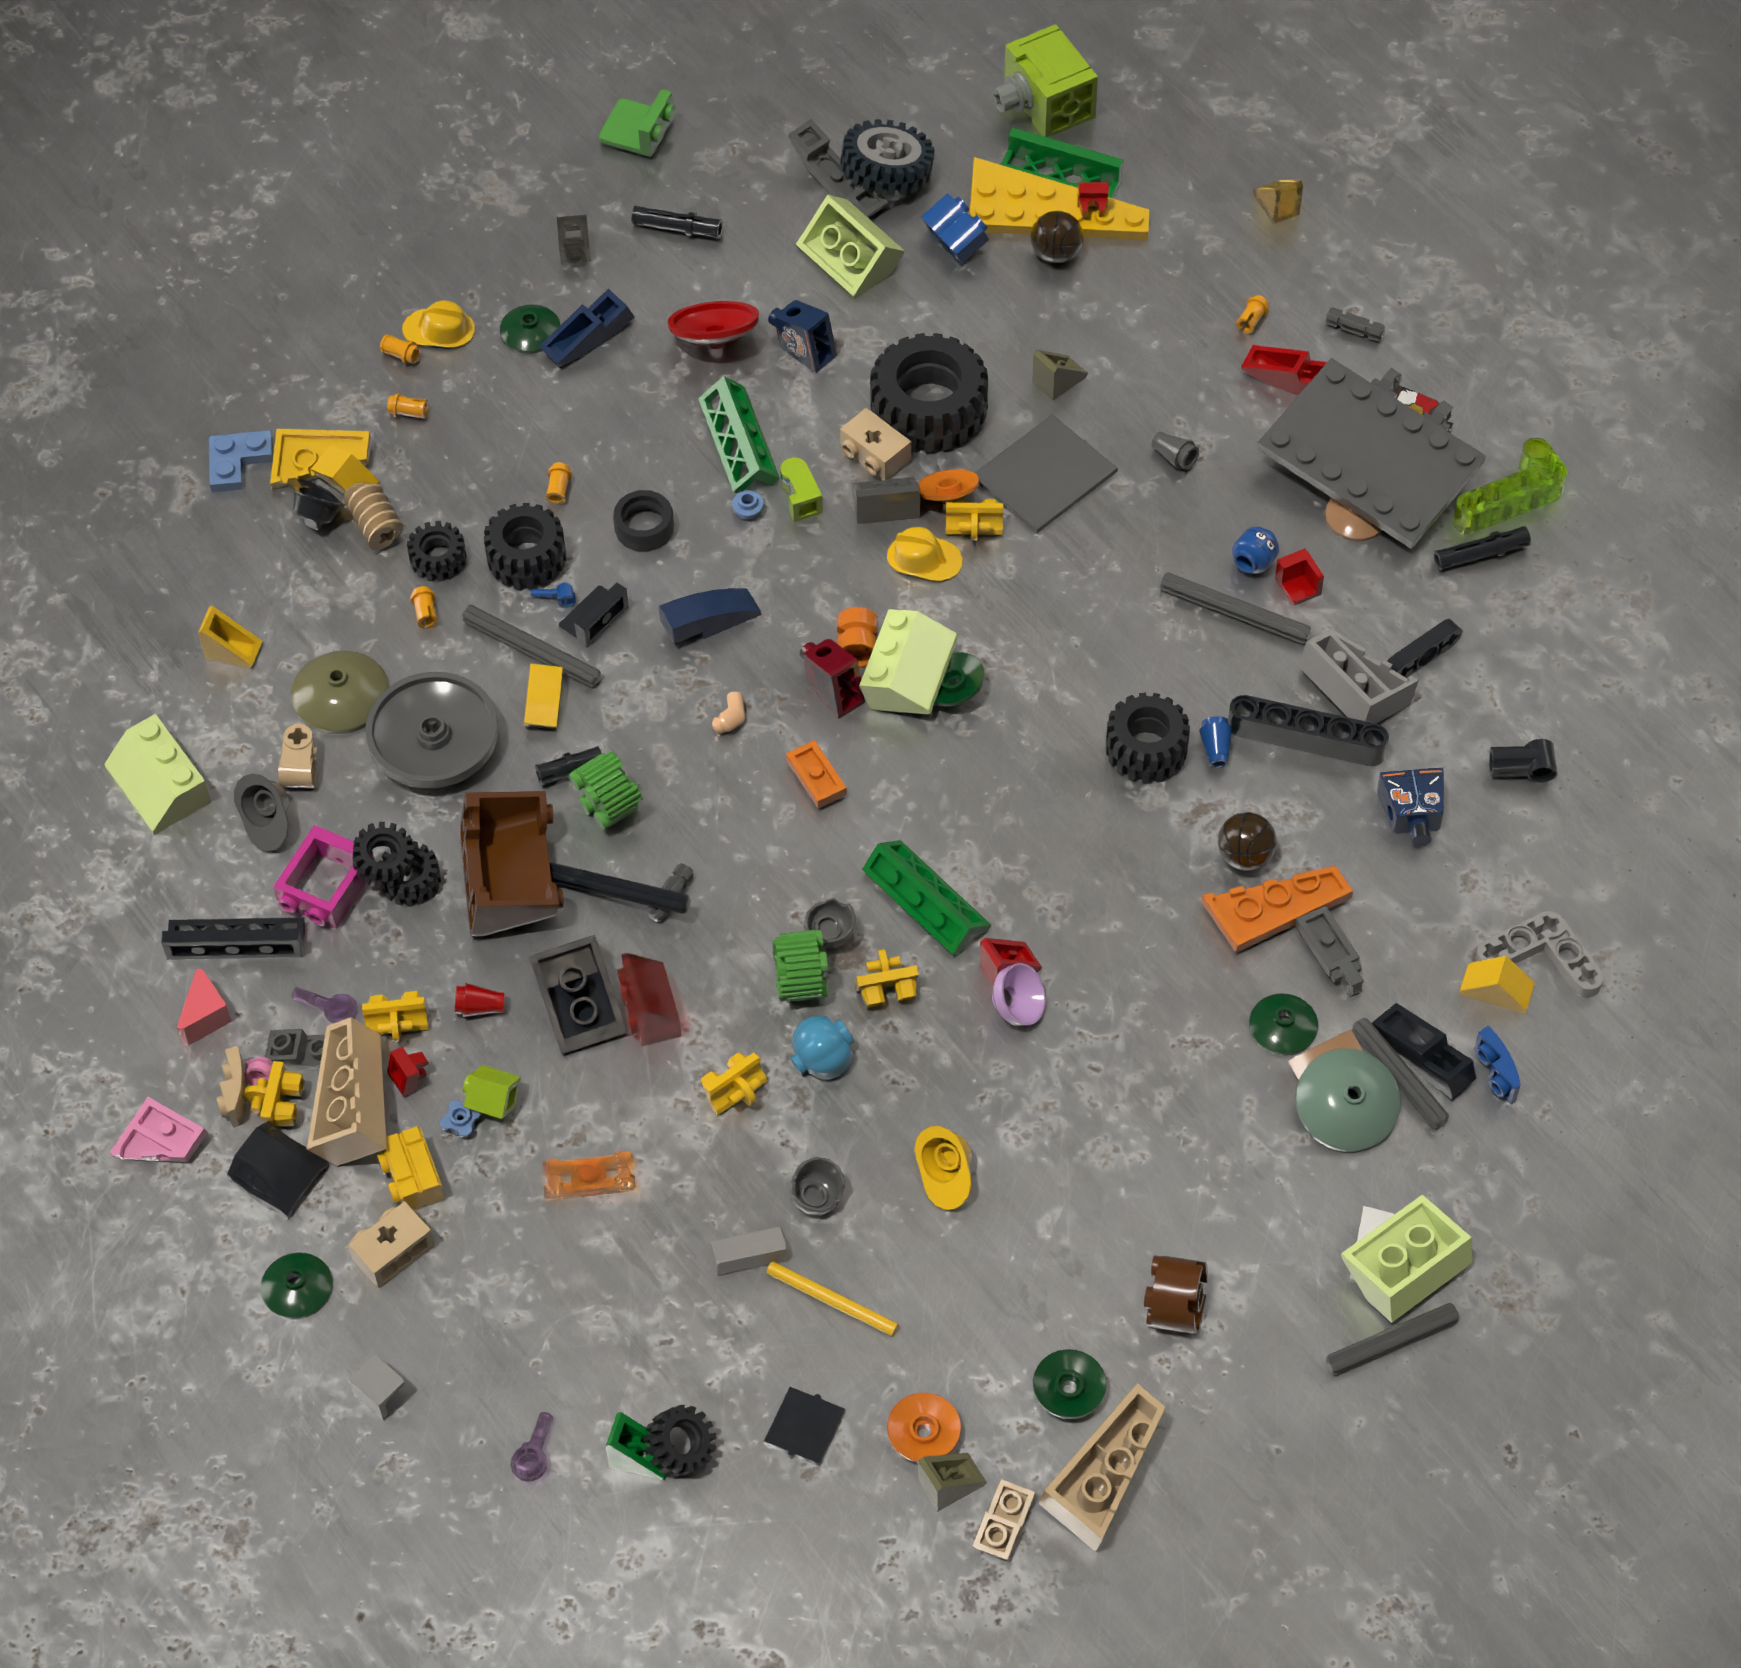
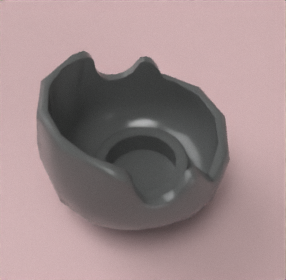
M835 898L816 903L807 911L804 921L805 931L821 930L823 949L826 950L843 947L852 939L856 928V916L853 907L849 903L843 904Z
M814 1157L802 1162L797 1167L790 1183L789 1193L794 1205L806 1214L823 1215L834 1210L842 1198L846 1181L838 1165L830 1159Z

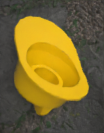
M441 300L433 303L426 309L418 310L408 316L402 325V333L406 340L414 341L417 345L457 348L471 341L475 334V325L459 305L452 301Z
M911 527L902 533H898L896 540L892 542L887 552V560L895 571L930 581L941 582L950 580L962 568L963 558L960 551L952 543L936 538L932 532L923 527Z
M930 1126L920 1132L916 1138L914 1148L923 1186L928 1198L935 1206L944 1210L956 1209L967 1200L972 1186L969 1169L972 1160L971 1148L961 1135L953 1133L950 1129L942 1126Z

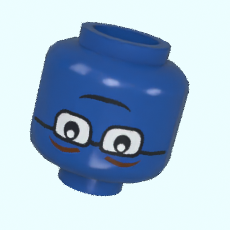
M1262 527L1247 529L1232 547L1235 565L1241 571L1252 574H1260L1266 571L1280 552L1278 541L1273 532Z

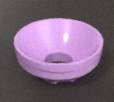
M1023 963L1012 964L1002 969L998 973L993 987L992 1002L994 1007L1012 1025L1027 1026L1036 1023L1041 1018L1046 1004L1045 989L1038 973L1032 967ZM1004 989H1007L1011 995V1005L1009 1007L1004 999Z

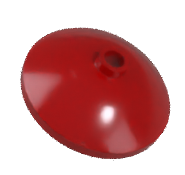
M705 302L674 312L668 318V329L677 338L691 344L705 346L709 349H720L751 332L760 320L759 311L756 307L743 302Z

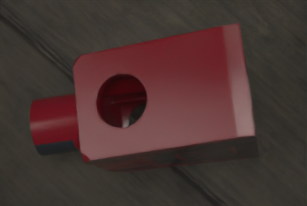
M826 639L817 645L814 642H808L801 648L800 657L804 660L810 687L838 718L865 703L864 695L859 686L861 682L859 663L855 657L832 639Z

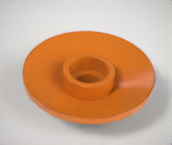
M949 469L935 472L918 482L920 496L946 504V502L960 499L976 490L979 486V477L976 473L964 469Z
M915 1393L903 1398L893 1407L887 1421V1434L891 1445L902 1457L913 1462H918L922 1457L948 1455L957 1445L961 1433L960 1418L954 1406L945 1398L933 1393ZM920 1429H927L931 1434L927 1437H921L917 1432Z

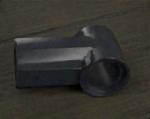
M1535 739L1528 742L1525 746L1490 747V774L1492 777L1528 776L1531 781L1538 783L1551 781L1558 775L1554 743L1547 739Z

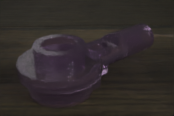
M296 987L292 993V1000L323 1011L325 1018L331 1024L350 1017L355 1019L358 1013L357 1002L348 994H336L327 998L300 987Z
M547 1412L539 1414L530 1441L523 1443L511 1458L510 1466L512 1473L521 1481L531 1482L538 1480L547 1470L548 1462L543 1452V1445L554 1418Z

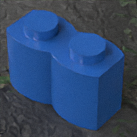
M947 193L925 212L921 219L933 235L963 264L989 241L985 233L988 228L977 215L972 218L967 213L970 209L959 196L953 199Z

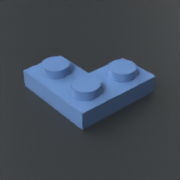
M271 430L209 436V479L212 493L243 490L242 465L273 462V437Z

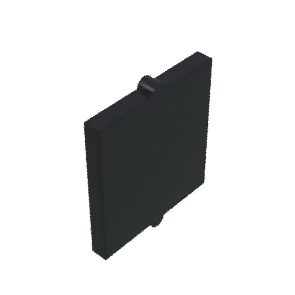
M789 1387L764 1439V1445L787 1453L790 1459L797 1457L820 1466L845 1413V1408L821 1399L819 1394L813 1396Z

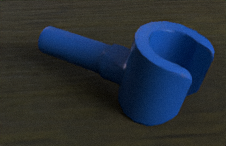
M560 583L557 589H531V597L558 598L559 606L565 608L576 604L575 593L569 583Z

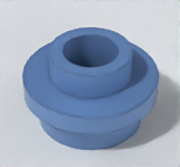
M746 490L735 495L732 501V508L740 519L750 521L760 515L764 508V501L757 492Z

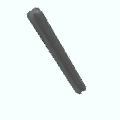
M1169 572L1165 573L1161 580L1160 589L1301 644H1306L1311 635V627Z
M468 605L462 613L465 623L549 666L563 667L562 673L590 687H595L601 679V671L473 605Z

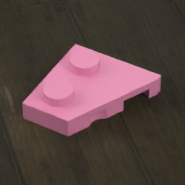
M147 1097L110 1151V1154L118 1160L188 1162L208 1132L203 1127Z

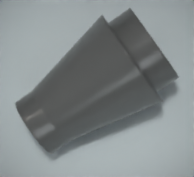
M1158 432L1152 440V448L1162 454L1177 469L1184 468L1188 470L1198 459L1199 449L1191 440L1171 436L1163 432Z

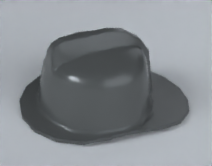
M252 773L243 776L237 782L234 789V802L251 842L260 850H277L284 844L288 835L289 823L286 813L289 808V798L287 792L280 784L268 780L262 775Z

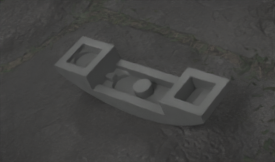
M812 119L789 133L788 138L804 164L832 196L849 200L868 218L888 205V201L882 194L875 193V187H871L867 191L862 189L863 182L857 186L852 183L853 178L848 179L845 176L846 171L842 172L839 156L829 147L830 139Z

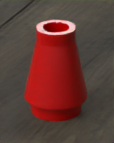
M465 983V986H456L454 1013L463 1014V1017L496 1012L503 1013L504 992H496Z

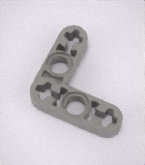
M1554 911L1539 913L1483 940L1477 948L1475 962L1492 959L1493 957H1485L1486 952H1489L1491 955L1499 953L1498 957L1507 956L1515 964L1544 951L1572 991L1583 998L1597 995L1604 980L1600 967L1564 918ZM1544 924L1549 928L1554 926L1555 932H1552L1550 929L1542 931ZM1516 936H1522L1529 941L1530 945L1526 948H1518L1512 944L1511 939ZM1563 948H1570L1576 952L1577 958L1565 960L1559 955V951ZM1582 975L1585 979L1592 978V985L1588 981L1581 982L1580 980Z

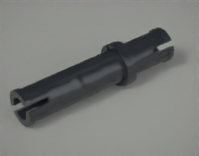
M635 205L631 216L633 225L684 232L686 236L697 234L720 238L723 228L722 219L697 216V213L693 212L681 214Z
M1526 526L1502 533L1498 531L1491 532L1489 536L1482 539L1435 550L1434 561L1438 570H1443L1487 556H1503L1507 551L1530 546V533Z

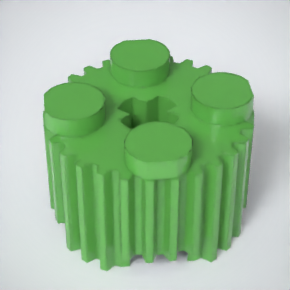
M613 751L606 755L605 753L598 755L568 775L575 789L580 790L582 793L578 801L587 815L594 813L596 822L603 830L638 809L639 801L643 799L635 781L630 782L626 773L620 768L624 764Z
M821 930L780 933L779 937L772 940L778 999L786 998L787 1002L828 997L826 977H821V975H824V972H828L826 952H819V950H823Z

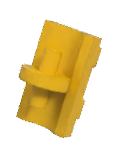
M955 499L951 502H946V534L971 535V540H977V535H1003V503H998L996 499H984L981 503H968L965 499Z
M885 949L877 950L878 960L866 962L867 972L880 970V972L856 976V981L854 982L856 993L861 992L866 1008L885 1004L883 987L894 986L898 1002L916 998V981L919 976L917 965L889 970V968L901 966L899 956L887 958Z
M418 991L405 992L401 999L390 1001L384 995L370 996L368 1003L362 1004L365 1026L380 1035L392 1034L393 1042L401 1041L402 1032L429 1029L425 999L420 997Z
M738 1052L729 1058L727 1063L728 1070L719 1075L716 1072L710 1071L701 1077L700 1081L712 1111L717 1115H720L741 1100L748 1106L756 1103L754 1091L768 1081L761 1068L760 1057L753 1052L749 1056H745Z
M273 1061L269 1080L258 1078L256 1085L247 1086L244 1090L243 1098L251 1103L250 1111L253 1113L261 1112V1120L272 1122L276 1128L277 1126H295L298 1111L296 1103L283 1102L285 1095L301 1097L305 1085L303 1074L286 1071L284 1062Z

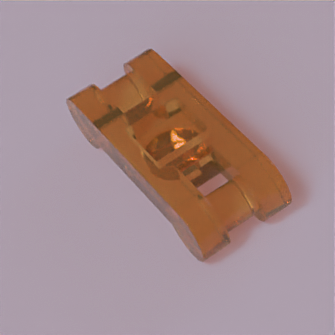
M619 1151L611 1156L567 1161L558 1159L546 1160L542 1163V1175L546 1177L547 1181L543 1187L544 1197L548 1200H561L632 1191L636 1188L635 1176L631 1174V1168L634 1165L633 1154L629 1151ZM617 1171L615 1177L607 1178V1172ZM571 1176V1182H561L560 1177Z

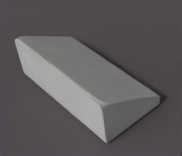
M781 1227L711 1241L718 1275L768 1265L772 1261L778 1263L788 1260L787 1247Z

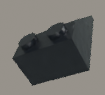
M595 935L529 956L561 1054L627 1033Z

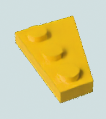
M276 429L270 480L272 490L288 486L287 480L289 478L304 480L319 478L318 475L311 471V468L330 445L352 453L364 466L368 465L371 443L370 432Z

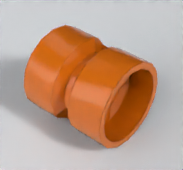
M863 607L845 609L837 616V644L858 660L859 668L867 667L877 640L878 616L872 610Z

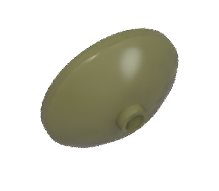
M334 651L314 658L299 671L292 685L291 699L297 716L308 727L326 734H348L366 727L367 717L372 705L389 688V683L383 668L369 656L354 651Z

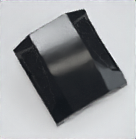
M267 1121L256 1127L237 1151L228 1170L227 1177L231 1183L245 1191L259 1204L289 1220L293 1215L292 1210L320 1172L322 1170L326 1171L330 1165L327 1160L307 1150V1147L281 1132L272 1122Z

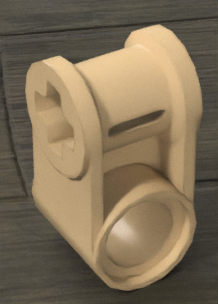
M293 724L284 731L282 753L278 766L279 784L283 788L315 787L318 752L313 742V733L305 724Z

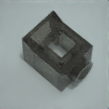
M587 215L557 217L561 264L591 262ZM580 230L581 237L566 238L565 232Z

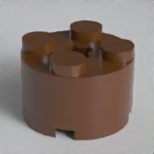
M1154 1255L1151 1265V1277H1155L1153 1287L1147 1286L1144 1297V1308L1148 1309L1147 1326L1196 1334V1330H1199L1205 1308L1206 1294H1203V1283L1208 1281L1207 1262Z

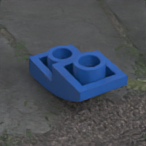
M1488 1025L1478 1032L1474 1050L1483 1064L1491 1066L1487 1081L1492 1091L1512 1105L1517 1100L1521 1086L1519 1074L1506 1046Z

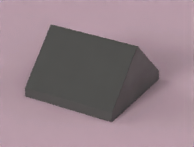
M914 477L852 483L857 524L920 518V488Z

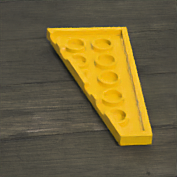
M974 157L970 216L973 218L977 215L988 228L985 233L1030 235L1033 224L1041 215L1056 210L1073 215L1082 227L1083 237L1148 240L1149 209L1108 197L1104 216L1099 217L1098 208H1088L1087 217H1083L1080 208L1077 207L1078 188Z

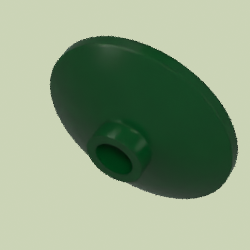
M532 304L519 306L508 312L502 319L500 324L501 339L507 347L516 352L525 354L538 353L543 351L539 346L560 326V321L552 310L544 306Z
M954 652L952 654L934 704L954 706L968 701L978 693L984 683L985 670L977 657L964 652Z
M1284 993L1273 994L1263 998L1254 1006L1250 1014L1249 1029L1255 1042L1264 1050L1276 1055H1294L1306 1050L1314 1042L1318 1032V1018L1313 1008L1300 997ZM1285 1016L1290 1018V1020L1282 1021L1279 1017Z
M302 1252L287 1254L275 1260L265 1271L261 1280V1296L267 1308L275 1315L285 1319H303L317 1313L328 1302L333 1289L332 1275L328 1266L320 1258L312 1254ZM301 1277L298 1283H289V1280L292 1278Z
M1073 1349L1059 1350L1046 1356L1037 1366L1033 1377V1391L1038 1403L1050 1414L1065 1419H1076L1092 1413L1101 1404L1106 1392V1377L1100 1364L1087 1353ZM1071 1385L1076 1391L1074 1393H1066L1062 1388Z

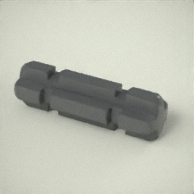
M1334 307L1329 309L1325 322L1327 325L1335 328L1339 325L1341 330L1362 337L1368 335V339L1380 342L1385 333L1384 324L1375 321L1371 324L1369 319L1349 312L1342 314L1343 310Z
M680 863L673 870V876H670L662 886L663 889L682 893L685 889L683 886L688 885L693 878L692 868ZM652 906L647 908V916L656 922H662L668 914L667 910Z

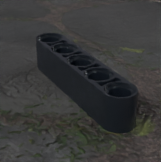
M1249 695L1236 696L1230 703L1228 724L1232 726L1231 733L1234 736L1365 766H1377L1385 759L1389 734L1379 724Z

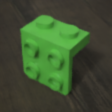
M661 89L652 106L625 98L619 99L599 133V141L603 144L652 157L658 144L662 141L668 126L675 117L676 105H673L672 91Z

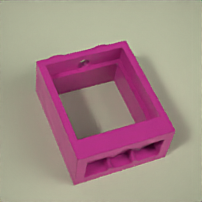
M314 825L273 886L278 905L286 912H297L308 917L309 920L319 926L328 925L337 929L366 884L365 876L360 879L357 876V869L354 870L352 854L354 841ZM372 850V851L370 852V856H371V858L375 861L374 854H373V850ZM316 855L350 869L329 902L295 888Z

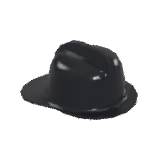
M289 478L287 480L288 485L294 490L293 511L297 516L303 518L305 525L318 530L322 524L331 523L340 506H345L329 490L320 485L299 478Z

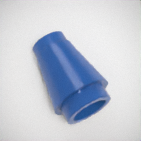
M1214 716L1206 718L1202 721V727L1199 729L1209 760V766L1213 768L1225 767L1229 764L1232 726L1228 724V719L1225 717Z

